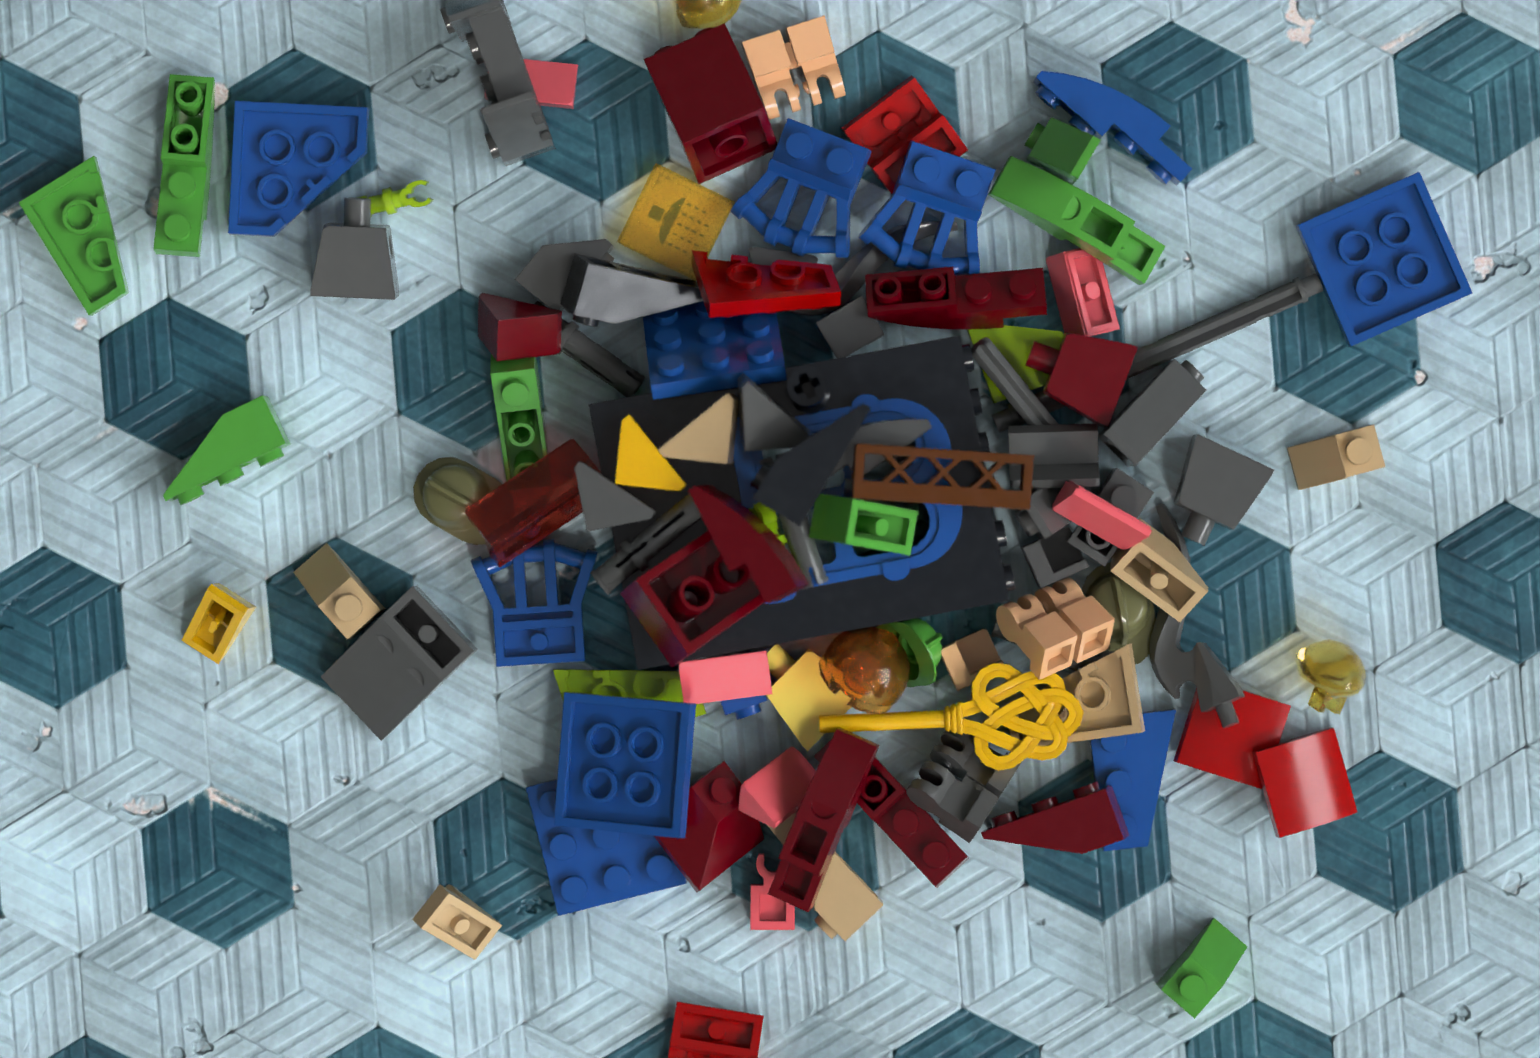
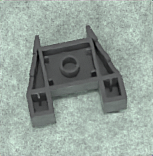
M445 0L446 7L441 8L440 11L448 33L456 32L462 42L467 40L477 65L484 63L488 74L480 76L491 105L482 108L481 112L490 131L485 134V138L493 159L501 157L505 166H509L556 149L514 35L504 1Z

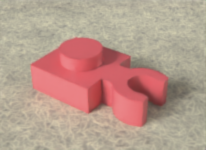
M759 853L756 859V868L758 873L764 878V883L751 884L750 930H795V906L768 894L776 871H770L765 867L764 853Z

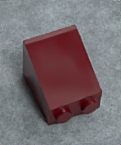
M725 23L714 28H705L696 33L694 37L674 46L662 47L654 55L644 59L654 86L698 184L775 151L777 141L766 110Z

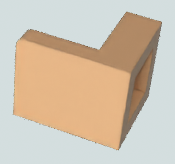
M981 629L942 647L941 658L957 691L970 686L981 668L991 663L1004 664L986 629Z

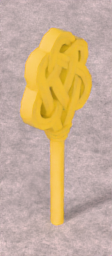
M991 663L981 668L972 680V699L963 703L959 701L956 704H951L950 707L947 705L944 707V710L819 715L820 733H835L839 727L849 732L945 728L947 732L951 730L952 733H958L959 735H963V733L973 735L974 752L985 766L1000 771L1014 768L1026 758L1037 760L1057 758L1066 749L1068 737L1080 726L1084 712L1079 700L1069 691H1066L1064 681L1058 674L1054 673L1039 680L1032 671L1021 673L1009 664ZM1002 677L1007 680L986 691V686L991 679ZM1040 683L1047 684L1050 688L1039 690L1035 685ZM1019 691L1024 695L1001 708L996 705V703ZM1061 706L1065 707L1068 712L1063 722L1058 716ZM1032 708L1039 714L1035 722L1016 716ZM980 711L988 716L982 723L963 719ZM1002 725L1013 731L1025 734V736L1020 740L997 729ZM1041 739L1052 740L1049 745H1038ZM988 742L1010 752L1006 755H995L989 749Z

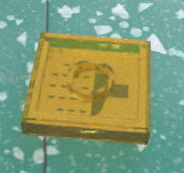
M655 163L617 243L696 281L691 266L692 250L708 252V259L735 202Z

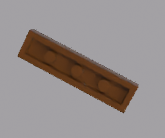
M854 443L851 479L845 478L844 497L1030 510L1034 455ZM865 453L881 454L893 469L880 481L863 480ZM891 455L907 457L898 464ZM917 457H926L938 471L924 484L914 483L903 470ZM936 458H944L951 460L946 465L942 466ZM961 460H970L982 474L970 486H959L948 474ZM980 461L995 463L989 469H986ZM1005 463L1021 464L1019 490L1003 489L992 475ZM896 475H899L904 482H892L891 480ZM943 477L949 485H938L935 483ZM987 480L993 488L979 486Z

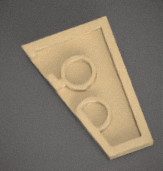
M1132 643L1062 678L1066 691H1069L1079 700L1084 712L1080 726L1068 737L1067 743L1142 733L1145 731ZM1061 706L1058 716L1063 722L1068 712L1065 707ZM1032 708L1016 716L1035 722L1039 714ZM1009 729L1010 736L1020 740L1024 738L1025 734ZM1041 739L1038 745H1049L1052 740Z

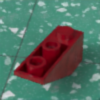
M1096 781L1072 790L1075 797L1073 799L1058 803L1057 797L1053 796L1031 804L1033 813L1017 818L1015 810L993 817L990 819L992 827L982 831L981 834L983 839L1084 854L1124 840L1129 836V832L1112 785L1100 789Z

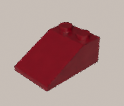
M709 531L636 579L620 593L671 667L680 663L765 603L747 567L735 571L728 570Z

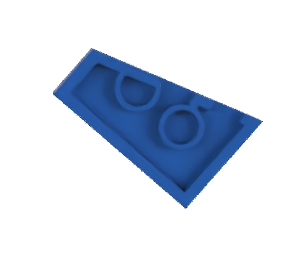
M1176 709L1143 712L1145 731L1142 733L1090 740L1094 782H1098L1100 789L1112 785L1129 832V836L1124 840L1102 847L1103 851L1148 846Z

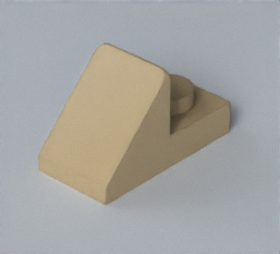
M1374 424L1287 447L1298 490L1346 479L1350 476L1385 467Z
M449 884L446 887L439 885L413 918L420 928L476 960L502 926L490 914Z

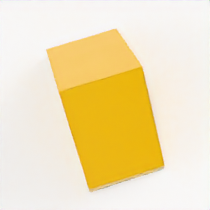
M627 415L622 419L615 484L674 491L683 490L687 484L667 459L661 455L658 448L631 415Z
M221 583L211 584L207 588L182 641L219 664L256 609V606Z

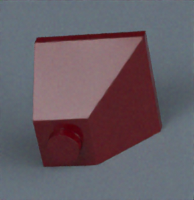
M725 761L708 770L690 785L686 838L654 836L696 893L764 840L759 821L739 811L742 783Z

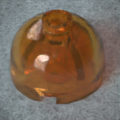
M873 626L840 633L827 646L818 663L820 675L828 689L835 695L841 690L851 698L847 705L869 714H884L889 711L893 704L897 703L901 698L910 678L909 658L897 637L887 630Z

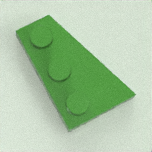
M92 156L19 202L88 315L93 316L129 293L97 157Z

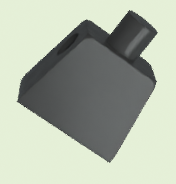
M344 198V223H327L323 226L310 296L395 300L399 296V284L390 225L370 224L371 199Z
M1199 434L1193 435L1174 500V504L1191 511L1181 536L1205 546L1215 523L1234 530L1272 476L1274 469Z

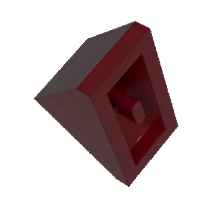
M487 293L479 295L478 337L496 361L557 355L561 352V310Z

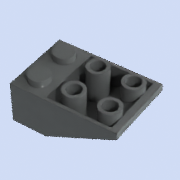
M412 586L321 678L382 741L478 649L418 586Z

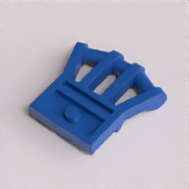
M788 118L773 157L769 160L767 172L747 193L736 201L730 211L738 219L744 218L764 237V242L773 246L777 243L792 248V253L804 257L805 254L836 253L837 258H848L850 254V205L872 151ZM780 178L788 181L774 216L770 219L756 204ZM803 186L816 192L802 228L798 232L785 227L799 189ZM828 198L837 199L836 235L814 236Z
M910 140L891 197L864 227L858 238L866 245L871 242L894 262L895 267L905 269L907 266L918 270L954 267V275L979 274L980 260L977 223L981 217L982 208L996 169ZM904 200L913 202V206L901 241L898 243L882 227ZM926 207L943 212L929 254L913 249ZM955 217L964 219L965 257L942 258Z
M544 539L543 544L524 545V541H514L512 546L483 559L480 555L471 560L473 569L493 609L496 667L586 661L582 602L598 551L587 549L586 552L555 543V539ZM544 562L547 606L528 607L525 563ZM556 562L580 569L570 604L559 605ZM513 565L516 608H505L491 575Z

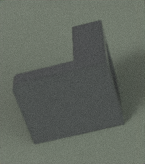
M862 296L816 322V327L824 336L836 358L847 357L884 336L876 319L868 317L867 304Z
M1063 528L1046 539H1038L1020 547L1038 588L1048 586L1089 567L1087 560L1083 558L1080 550L1067 542L1072 534L1070 528Z

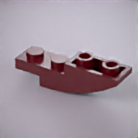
M942 267L865 275L868 317L889 323L932 329L1004 328V318L1047 315L1043 268L955 276L954 267Z
M840 727L837 728L779 855L781 861L769 889V895L806 912L813 908L843 829L848 826L879 748L878 744Z
M830 741L814 755L819 763ZM875 757L857 804L876 822L927 879L938 888L969 857L927 811L919 808L909 799L906 789Z

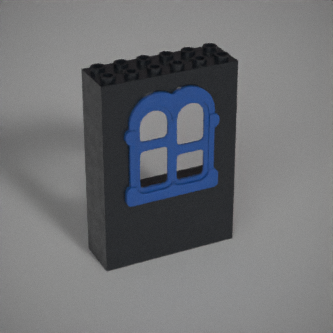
M960 336L785 368L787 380L757 384L807 427L812 434L824 429L861 404H865L871 409L862 424L879 421L927 419L932 425V429L915 440L916 447L990 452L986 432L978 433L975 416L983 414L978 388L970 389L967 373L974 370L970 344L962 345ZM799 367H815L826 377L831 396L827 401L826 408L819 413L810 415L803 411H798L791 402L787 391V381L791 373ZM810 382L802 385V393L806 395L807 399L816 396L814 391L816 387H813ZM738 387L654 400L652 393L589 404L601 474L615 483L622 419L627 415H631L655 446L660 449L727 393H734L738 398ZM739 410L733 464L665 457L687 484L683 490L674 491L617 484L657 512L649 520L611 527L616 553L622 548L619 544L625 539L629 542L662 514L688 495V490L695 486L711 485L734 498L747 509L752 508L754 504L758 503V501L753 499L757 489L750 486L762 466L760 464V460L763 459L762 450H744L740 442ZM926 457L915 458L912 464L905 470L914 483L923 484L938 472ZM936 458L942 466L946 465L951 460L944 458ZM961 460L948 472L959 486H970L982 475L970 460ZM847 465L843 468L844 481L841 485L822 489L820 494L844 497L845 478L851 479L852 477L850 467ZM896 475L891 480L892 482H904L899 475ZM943 477L935 483L938 485H949ZM987 480L979 486L993 488ZM923 503L929 514V529L925 538L918 545L912 547L910 555L888 552L860 557L855 554L852 545L834 542L836 557L831 563L823 564L829 581L818 585L812 567H810L808 570L813 587L800 589L780 601L763 603L681 662L1009 601L1008 591L1015 590V583L1011 564H1002L999 547L1007 546L1003 520L994 521L992 507ZM702 517L647 562L648 568L643 572L638 569L623 581V591L636 579L709 531ZM626 603L638 670L669 664Z

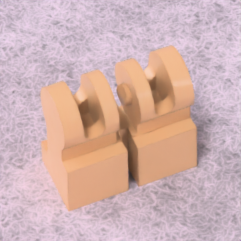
M825 15L786 27V34L789 40L787 43H784L780 30L742 42L743 51L769 120L780 117L774 97L777 91H784L786 93L792 112L801 110L798 99L800 89L798 84H793L789 72L801 67L805 82H802L803 89L810 95L813 106L822 103L817 86V79L820 77L828 80L834 99L846 96Z
M1069 577L1055 582L1052 587L1045 586L1038 589L1035 595H1024L1018 598L1017 603L1008 602L1003 604L996 611L997 623L1001 633L1008 641L1015 642L1030 659L1029 669L1039 680L1070 667L1072 660L1079 663L1108 650L1115 618L1092 595L1085 597L1080 586Z

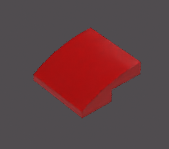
M912 75L841 128L850 142L872 151L867 165L890 195L893 193L910 140L959 157L968 151L945 116L938 111Z
M1196 688L1173 761L1262 789L1252 752L1279 744L1291 705L1243 691L1245 697L1232 702L1239 723L1222 728L1216 709L1209 712H1201Z
M1334 727L1252 752L1277 838L1302 832L1358 813Z
M677 1002L668 1058H757L764 1016Z

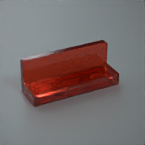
M574 439L568 440L466 508L467 518L485 539L489 555L499 568L583 512L575 467L579 461H583L600 474L601 471Z

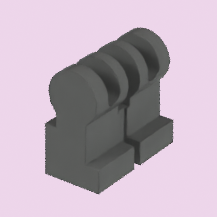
M945 730L940 738L943 745L938 744L934 746L930 753L932 762H924L919 770L921 779H914L906 793L915 805L940 818L939 823L970 843L1021 762L1014 768L1000 771L985 766L974 752L973 735L964 733L959 735L958 733H952L951 730L950 732ZM989 747L993 754L1001 756L1000 753Z

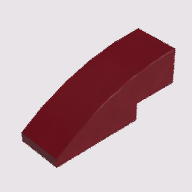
M711 485L695 486L688 490L728 570L735 571L747 567L766 604L780 601L809 585L790 552L755 514L734 498Z

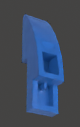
M1041 71L1034 79L1033 83L1039 87L1035 94L1053 110L1058 106L1064 109L1072 117L1068 121L1071 126L1099 139L1102 138L1109 128H1112L1117 133L1113 137L1114 141L1130 155H1134L1137 151L1150 162L1146 167L1147 170L1161 183L1166 185L1171 181L1177 186L1192 170L1188 164L1159 140L1171 126L1133 98L1109 86L1065 73Z

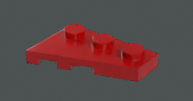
M692 250L691 266L709 318H729L735 315L772 314L779 311L816 310L822 307L840 306L841 290L831 265L780 259L774 261L771 266L748 263V256L733 254L731 255V261L707 259L708 252Z

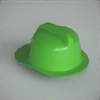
M914 618L882 624L876 627L872 634V649L876 661L892 681L903 687L927 686L936 680V667L942 657L940 641L943 637L940 632H935L926 621Z

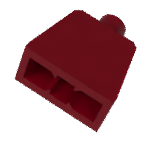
M1065 333L1059 349L1034 341L1025 366L1049 375L1043 390L1044 394L1093 423L1106 428L1110 424L1138 347L1127 343Z

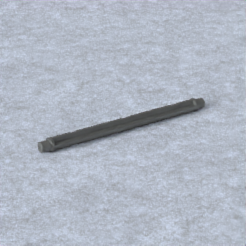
M1312 274L1301 280L1297 277L1292 282L1264 293L1253 300L1241 303L1161 338L1148 346L1145 345L1137 349L1126 379L1250 326L1263 318L1273 316L1300 303L1308 302L1309 297L1323 292V287L1317 274ZM1043 391L1035 394L1049 413L1065 407L1044 394ZM1010 403L1006 405V409L992 414L999 433L1007 430L1008 426H1022L1026 424Z

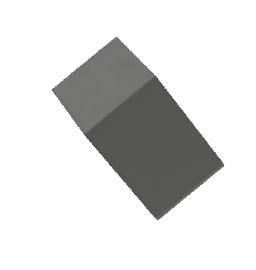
M744 373L740 375L737 379L740 442L745 451L794 448L813 436L807 427Z
M579 461L576 465L575 473L587 531L649 520L656 514V510L583 461Z

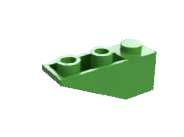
M491 354L490 375L508 492L552 487L536 357L496 361Z
M262 395L223 414L163 494L165 501L178 499L180 505H184L203 496L204 491L202 487L218 480L220 486L226 485L244 476L242 468L255 461H258L260 467H263L282 458L284 454L281 449L291 443L269 397Z

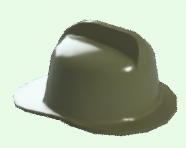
M454 457L438 458L428 463L418 474L413 487L414 502L420 514L442 530L467 543L485 545L501 539L511 528L515 516L514 500L508 489L494 477L468 462Z
M1109 562L1105 567L1102 565L1096 567L1086 577L1081 590L1085 597L1092 595L1115 618L1108 650L1114 652L1132 643L1136 665L1149 655L1150 638L1156 621L1153 602L1110 571L1111 562Z

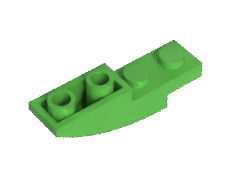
M170 74L160 158L163 166L153 248L155 254L200 257L204 220H207L215 105L214 77Z
M1013 156L1007 159L988 193L989 196L1060 241L1067 239L1138 285L1146 283L1165 248V245L1133 226L1136 221L1076 186Z

